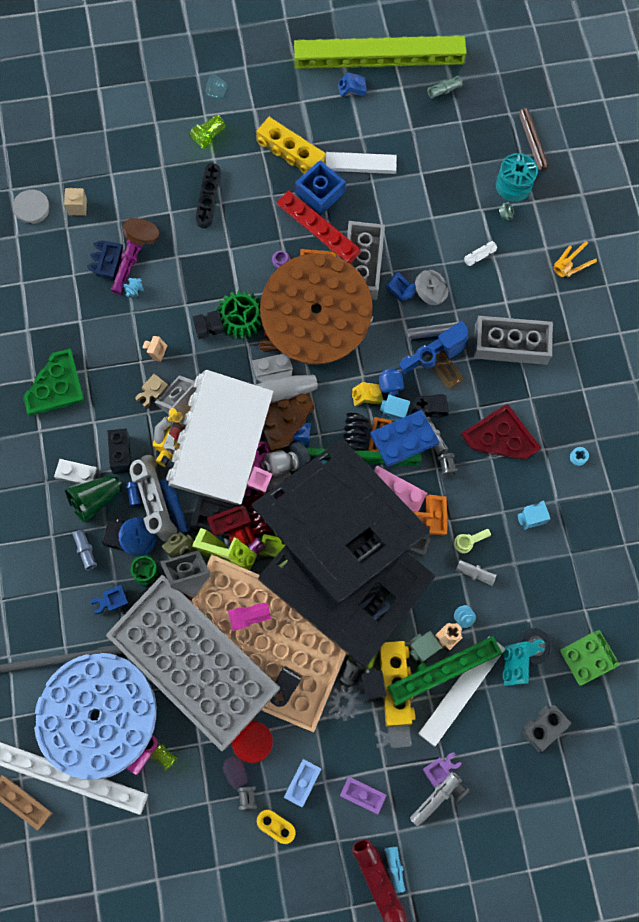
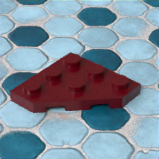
M505 404L461 433L462 438L473 451L526 460L541 449L508 404Z

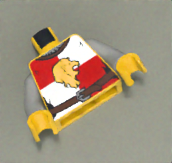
M175 408L169 410V417H164L155 426L153 447L160 452L156 462L166 467L169 460L172 461L174 451L179 449L178 437L180 432L185 429L180 423L183 415L181 412L177 413Z

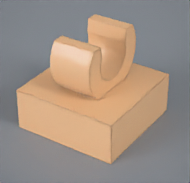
M153 336L151 342L145 341L142 348L148 349L147 353L154 361L161 362L167 345L160 337Z

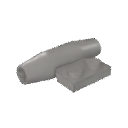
M284 354L252 360L256 380L260 382L256 386L273 391L270 404L283 399L296 398L299 394L310 393L318 389L315 375L292 376L293 367L290 358Z

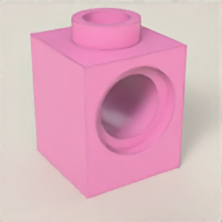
M255 466L252 467L246 487L261 493L266 492L272 473Z

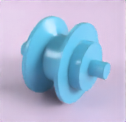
M129 278L130 284L123 285L126 296L138 297V290H144L141 283L142 280L140 278L138 280Z
M465 605L455 611L454 619L460 627L468 628L475 623L476 614L469 606Z

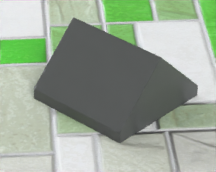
M199 550L160 562L170 587L193 598L210 577V572Z

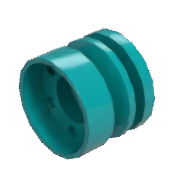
M514 153L507 156L501 164L495 182L498 194L511 202H519L527 198L538 174L535 161L522 153Z

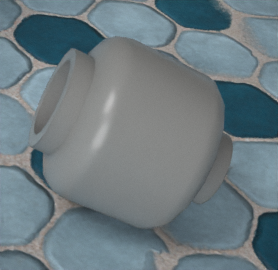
M283 450L267 453L262 462V469L272 473V477L287 474L292 466L291 457Z

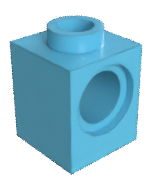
M388 395L387 401L383 400L380 411H383L382 418L395 422L406 417L410 401Z

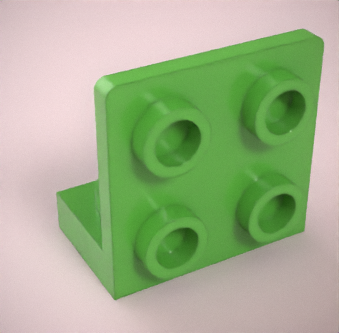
M600 629L560 650L580 686L620 665Z

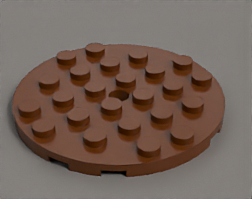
M322 253L301 255L281 265L265 285L260 305L262 324L274 346L282 354L295 361L311 365H322L338 361L349 355L360 345L368 332L372 318L371 294L362 275L345 260ZM319 304L322 310L316 314L311 311V307Z

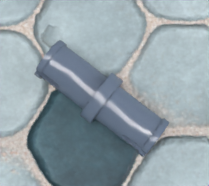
M75 531L72 536L78 548L77 554L81 556L85 570L96 568L97 563L92 554L93 548L88 543L85 531Z

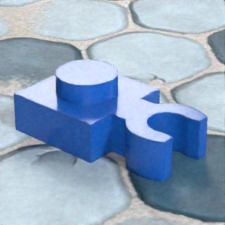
M121 585L102 592L103 599L94 598L90 601L92 605L100 604V608L94 611L95 614L103 613L107 607L112 612L129 605Z

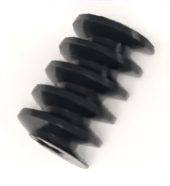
M347 413L348 418L345 420L347 425L344 427L343 438L353 450L365 451V448L360 445L366 444V440L361 438L367 437L368 434L363 432V430H368L369 427L364 425V423H369L370 420L359 413Z

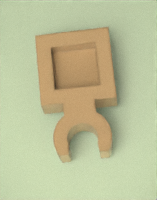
M153 374L142 386V390L145 392L139 393L136 396V401L139 402L141 399H146L143 407L147 408L151 403V399L157 400L169 386L157 375Z

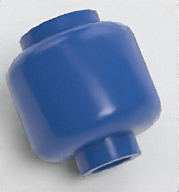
M397 368L383 370L382 374L379 375L381 392L397 396L399 391L404 389L403 375L400 371H397Z

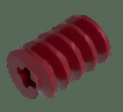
M268 492L252 495L246 500L247 505H249L248 512L251 513L249 517L253 520L251 526L254 528V535L263 536V534L269 535L274 533L252 508V504Z

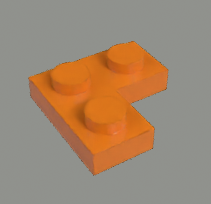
M437 495L426 496V513L413 512L430 529L429 534L447 535V497Z

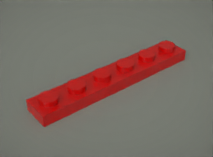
M289 190L278 200L277 205L342 260L350 264L361 253L358 246Z

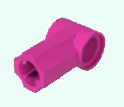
M267 602L228 610L233 631L271 619Z
M153 735L151 736L153 746L150 749H145L138 759L126 768L135 775L139 774L150 756L158 748V739Z

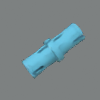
M398 846L385 848L388 865L386 871L390 876V881L396 893L404 892L406 890L402 876L403 866L400 865Z

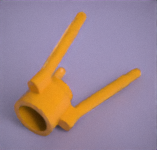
M585 241L572 255L565 258L572 249V246H569L560 259L554 263V271L560 277L566 276L568 278L573 273L597 262V259H594L574 269L571 268L573 267L571 260L588 242Z

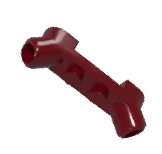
M368 839L359 840L353 845L352 853L358 861L383 921L407 922L406 911L402 902L398 899L378 849Z

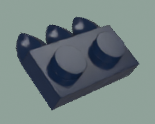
M108 241L93 243L95 248L101 252L90 254L91 258L98 263H91L87 265V268L98 277L114 280L123 245Z

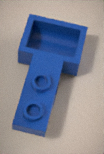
M460 321L438 335V339L428 346L423 345L414 355L404 357L399 364L403 374H407L419 365L426 369L433 368L437 362L436 354L441 351L444 352L447 358H452L465 350L468 346V329L463 321ZM431 355L433 358L430 361H424L423 357Z

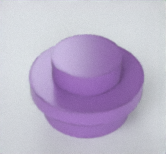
M277 251L272 257V263L276 268L290 260V256L285 251Z

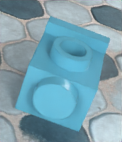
M541 501L536 507L535 505L527 506L522 513L518 514L519 523L524 526L525 530L546 524L550 520L544 501Z

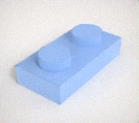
M303 759L284 798L303 807L321 768Z

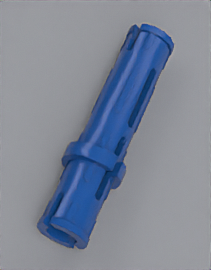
M165 478L159 481L164 501L169 507L178 532L180 531L183 535L191 532V529L180 506L178 493H175L173 487L168 486L169 481Z

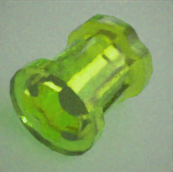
M161 744L150 757L151 759H156L164 767L163 770L165 772L178 759L176 755L173 756L165 748L164 744Z

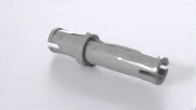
M451 772L441 784L435 787V791L410 817L416 826L420 827L445 799L447 800L450 797V793L462 782L459 776Z

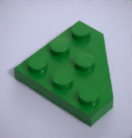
M71 348L52 353L44 369H41L35 378L30 390H27L23 396L28 416L85 402Z

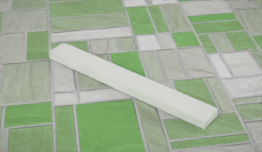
M0 742V766L141 815L148 797L147 793L104 778L86 780L72 777L56 769L44 757Z

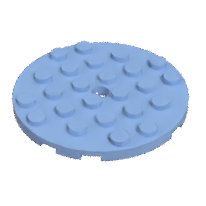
M109 653L83 655L63 665L47 681L46 688L42 696L39 697L35 710L36 739L46 759L63 773L86 780L107 778L128 768L145 750L154 731L157 709L151 684L144 673L130 661ZM94 710H99L100 716L98 720L92 721L91 713Z

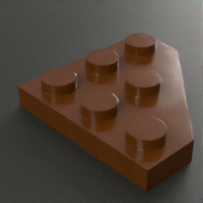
M309 393L299 394L296 398L283 399L269 405L263 433L271 451L289 446L293 441L295 433L299 432L305 424L308 414H312L314 411V403Z

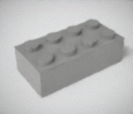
M349 221L347 238L361 250V253L350 264L364 278L369 288L371 299L377 300L385 225Z
M478 316L475 324L474 359L547 365L552 357L553 322Z

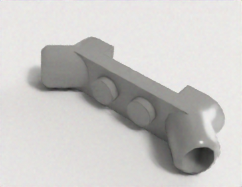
M145 455L139 460L132 462L130 475L132 481L138 483L147 517L143 518L147 530L150 533L157 534L162 541H168L172 535L177 534L178 528L170 520L155 471L157 467L156 459L151 455Z

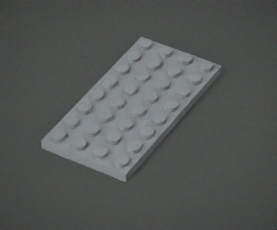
M164 575L160 576L106 634L221 751H224L281 689L182 592L171 588Z

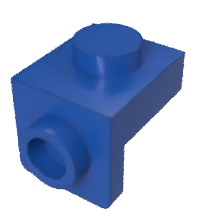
M348 72L339 81L340 96L344 97L348 92L361 96L367 93L365 77Z
M399 272L395 273L385 286L399 301L409 300L416 293L414 291L416 289L415 283L410 284Z
M305 423L300 431L295 433L291 444L299 442L306 448H309L311 423Z

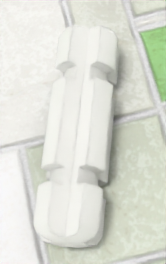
M493 241L487 243V246L484 245L472 252L473 254L465 256V263L471 266L475 261L478 262L488 256V253L495 252L497 245Z

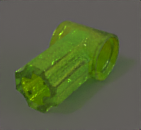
M214 115L203 125L198 124L194 126L189 136L201 148H206L212 142L213 137L226 128V125L219 115Z

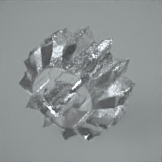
M342 685L341 692L337 688L333 689L336 696L329 694L328 698L334 701H329L326 704L327 706H334V708L329 710V713L333 714L337 711L335 716L337 720L340 714H343V721H346L347 713L353 719L355 715L351 710L355 712L360 711L358 707L354 706L361 704V700H354L359 693L356 692L351 695L352 687H349L348 692H345V686ZM341 698H344V700L347 699L349 701L347 704V708H344V706L341 708L339 706Z

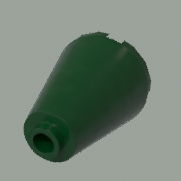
M109 475L66 488L65 495L70 506L73 505L76 510L74 512L76 516L85 523L121 492L120 487H122V484L118 477Z

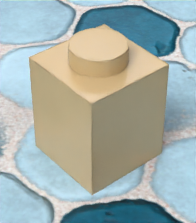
M65 188L64 206L68 215H86L87 198L83 188Z

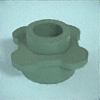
M509 202L503 203L499 208L501 218L503 220L507 219V221L512 220L514 215L513 206Z

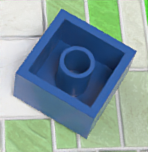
M321 160L295 182V194L319 215H322L345 193L346 181Z

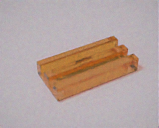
M443 350L436 354V363L439 367L435 364L432 369L449 390L452 386L457 385L458 382L463 381L464 378ZM439 356L442 357V359L451 369L453 374L456 376V379L453 378V376L450 374L446 366L438 358ZM429 357L427 361L432 360L433 357Z

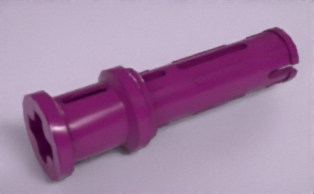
M129 240L126 242L125 252L121 255L122 262L110 290L117 295H122L123 285L127 281L132 265H135L137 262L136 257L139 250L142 249V245L135 244Z

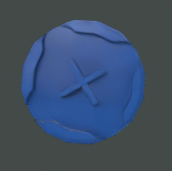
M137 517L126 520L121 526L119 542L121 548L127 554L133 557H140L149 554L153 550L156 536L147 530L144 519Z

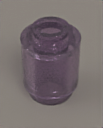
M233 756L223 761L225 765L221 768L229 786L232 785L233 790L248 783V774L240 758L236 759Z

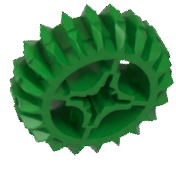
M238 290L237 294L234 295L231 291L230 297L225 295L224 301H219L220 306H217L216 310H218L223 332L226 331L228 336L233 333V338L236 339L240 335L243 340L244 335L250 338L251 332L257 334V329L262 328L259 297L255 298L253 293L248 296L247 291L241 294ZM234 306V310L226 315L228 310ZM256 314L254 319L250 323H247V320L251 318L252 315Z

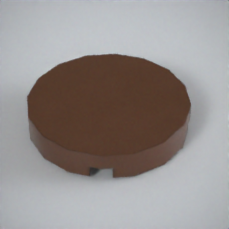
M140 218L126 220L122 231L125 233L124 236L129 241L138 245H143L144 243L152 245L156 243L159 236V230L154 224Z

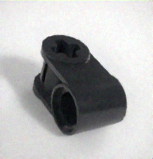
M445 394L418 396L414 400L411 412L413 414L422 410L426 417H446L449 415L447 396Z
M284 665L276 680V684L281 688L277 694L282 691L284 701L276 703V698L273 696L270 700L271 703L277 707L286 705L303 675Z

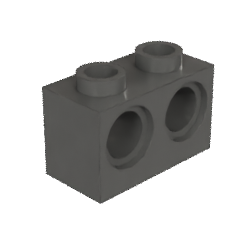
M546 705L538 712L540 716L535 721L531 719L524 725L525 731L522 735L538 753L544 751L572 724L555 705L550 707ZM549 715L555 716V718H556V725H555V726H552L551 724H549V722H548V716H549ZM535 728L542 732L540 740L536 739L533 735Z

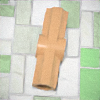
M447 623L436 634L438 642L442 646L441 649L447 648L450 650L463 638L461 635L462 628L457 623Z

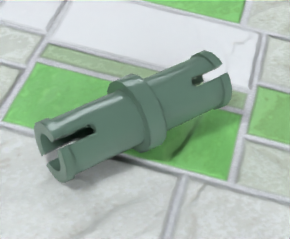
M456 76L447 81L442 80L440 84L429 87L427 92L430 98H434L443 93L448 94L451 90L461 87L463 82L460 76Z

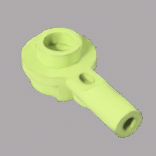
M486 529L472 536L470 534H460L454 540V547L460 553H468L475 542L491 536L489 529Z

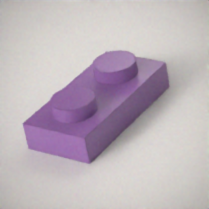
M348 776L340 797L378 815L386 794Z

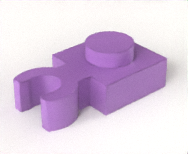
M454 752L448 754L444 762L441 758H438L422 769L433 787H436L450 775L449 769H456L461 766V762L455 765L450 762L451 757L455 755Z

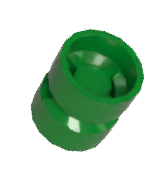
M140 556L132 562L130 571L139 585L151 586L158 580L159 569L152 558Z

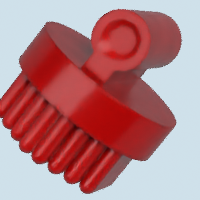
M250 526L243 529L238 528L228 533L231 543L234 538H237L249 547L248 545L256 540Z

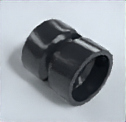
M218 310L208 312L207 316L203 314L192 316L198 340L209 337V334L215 336L224 333Z

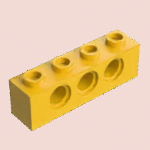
M268 117L256 131L257 142L262 147H267L273 154L282 157L288 164L296 166L304 174L319 160L325 164V152L271 117Z
M404 641L385 642L379 649L387 694L384 698L386 727L411 725L412 720H415L414 707L411 708L410 699L404 701V708L402 710H398L395 708L386 688L392 684L393 679L401 680L411 675L410 666L406 664V658H409V648L405 646ZM393 658L398 659L401 664L400 667L393 668L390 665V660Z

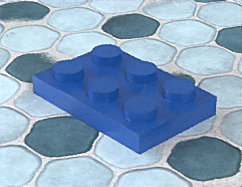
M422 410L370 432V436L387 467L439 445V440Z

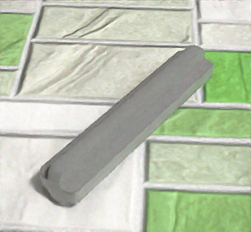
M459 322L407 329V337L411 340L438 336Z

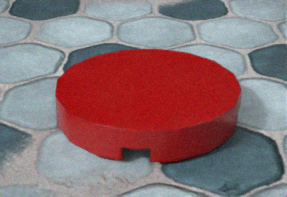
M251 721L232 741L235 754L247 763H257L264 760L270 754L273 746V737L270 730L258 721Z

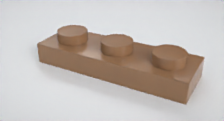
M5 775L0 777V802L36 830L40 831L53 812Z

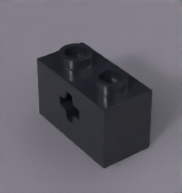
M127 428L107 430L109 465L112 473L130 472L132 461L130 435Z

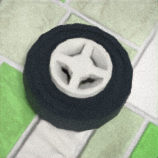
M299 442L292 443L284 449V452L288 453L292 460V466L289 470L291 475L311 461L306 447Z

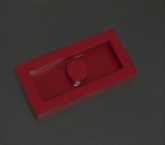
M244 504L207 518L215 537L251 524Z

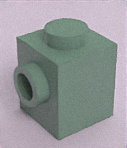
M429 631L424 636L418 634L411 640L412 644L409 647L411 651L409 653L415 661L423 663L438 652L442 646L432 632Z

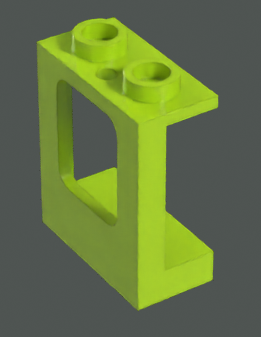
M200 528L192 545L209 559L211 555H214L249 571L257 556L254 551L237 538H234L229 549H226L227 545L202 528Z

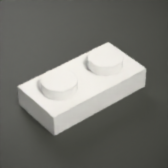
M59 459L54 477L58 480L81 484L95 480L98 469L97 467Z

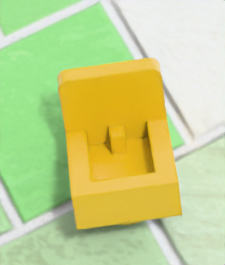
M362 382L352 389L354 406H359L362 403L379 405L383 402L379 384Z

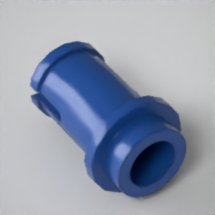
M133 481L126 483L125 490L128 491L129 505L131 507L142 505L138 483Z

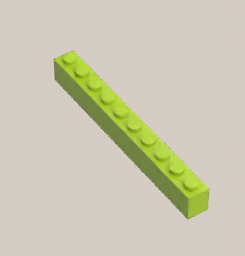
M456 35L444 37L421 36L294 41L295 69L464 64L466 58L465 36Z

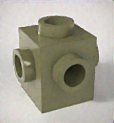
M180 531L172 535L162 545V548L170 558L197 551L192 546L194 540L189 535H183Z

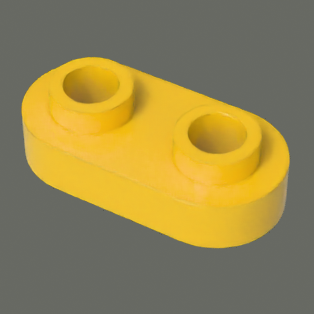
M264 810L258 815L257 825L263 832L281 844H288L293 841L295 828L291 823L271 810ZM265 817L271 818L272 822L270 825L264 824L263 820ZM282 829H288L289 835L287 837L281 835Z

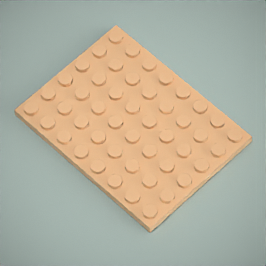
M211 555L207 564L210 577L191 602L275 683L284 665L303 675L286 705L277 707L269 701L262 711L314 732L346 653L258 581L260 575ZM267 602L271 616L270 620L251 624L246 628L232 630L228 610ZM282 691L279 694L276 693L274 695V697L276 698V703H278L279 701H284Z

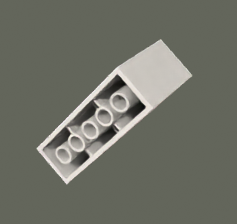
M205 370L195 379L194 387L196 391L191 395L188 403L191 409L185 414L183 424L186 426L179 434L177 443L180 446L177 451H174L172 462H175L174 467L169 469L166 480L169 481L168 486L239 505L243 500L273 391Z

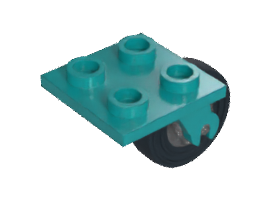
M537 628L526 629L520 633L516 644L505 646L503 654L505 659L503 671L504 686L528 684L529 664H542L550 657L552 644L549 636L543 630Z

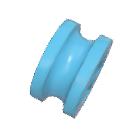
M583 447L575 448L570 454L571 462L577 466L583 465L589 458L588 451ZM581 453L583 456L578 460L576 454Z

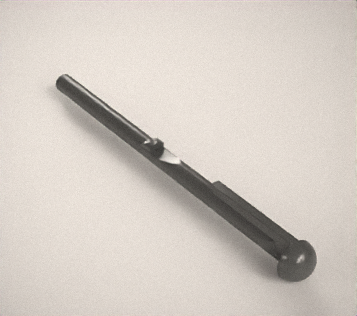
M116 645L99 647L98 650L65 655L58 654L52 657L0 664V673L67 663L87 654L109 653L119 655L124 653Z

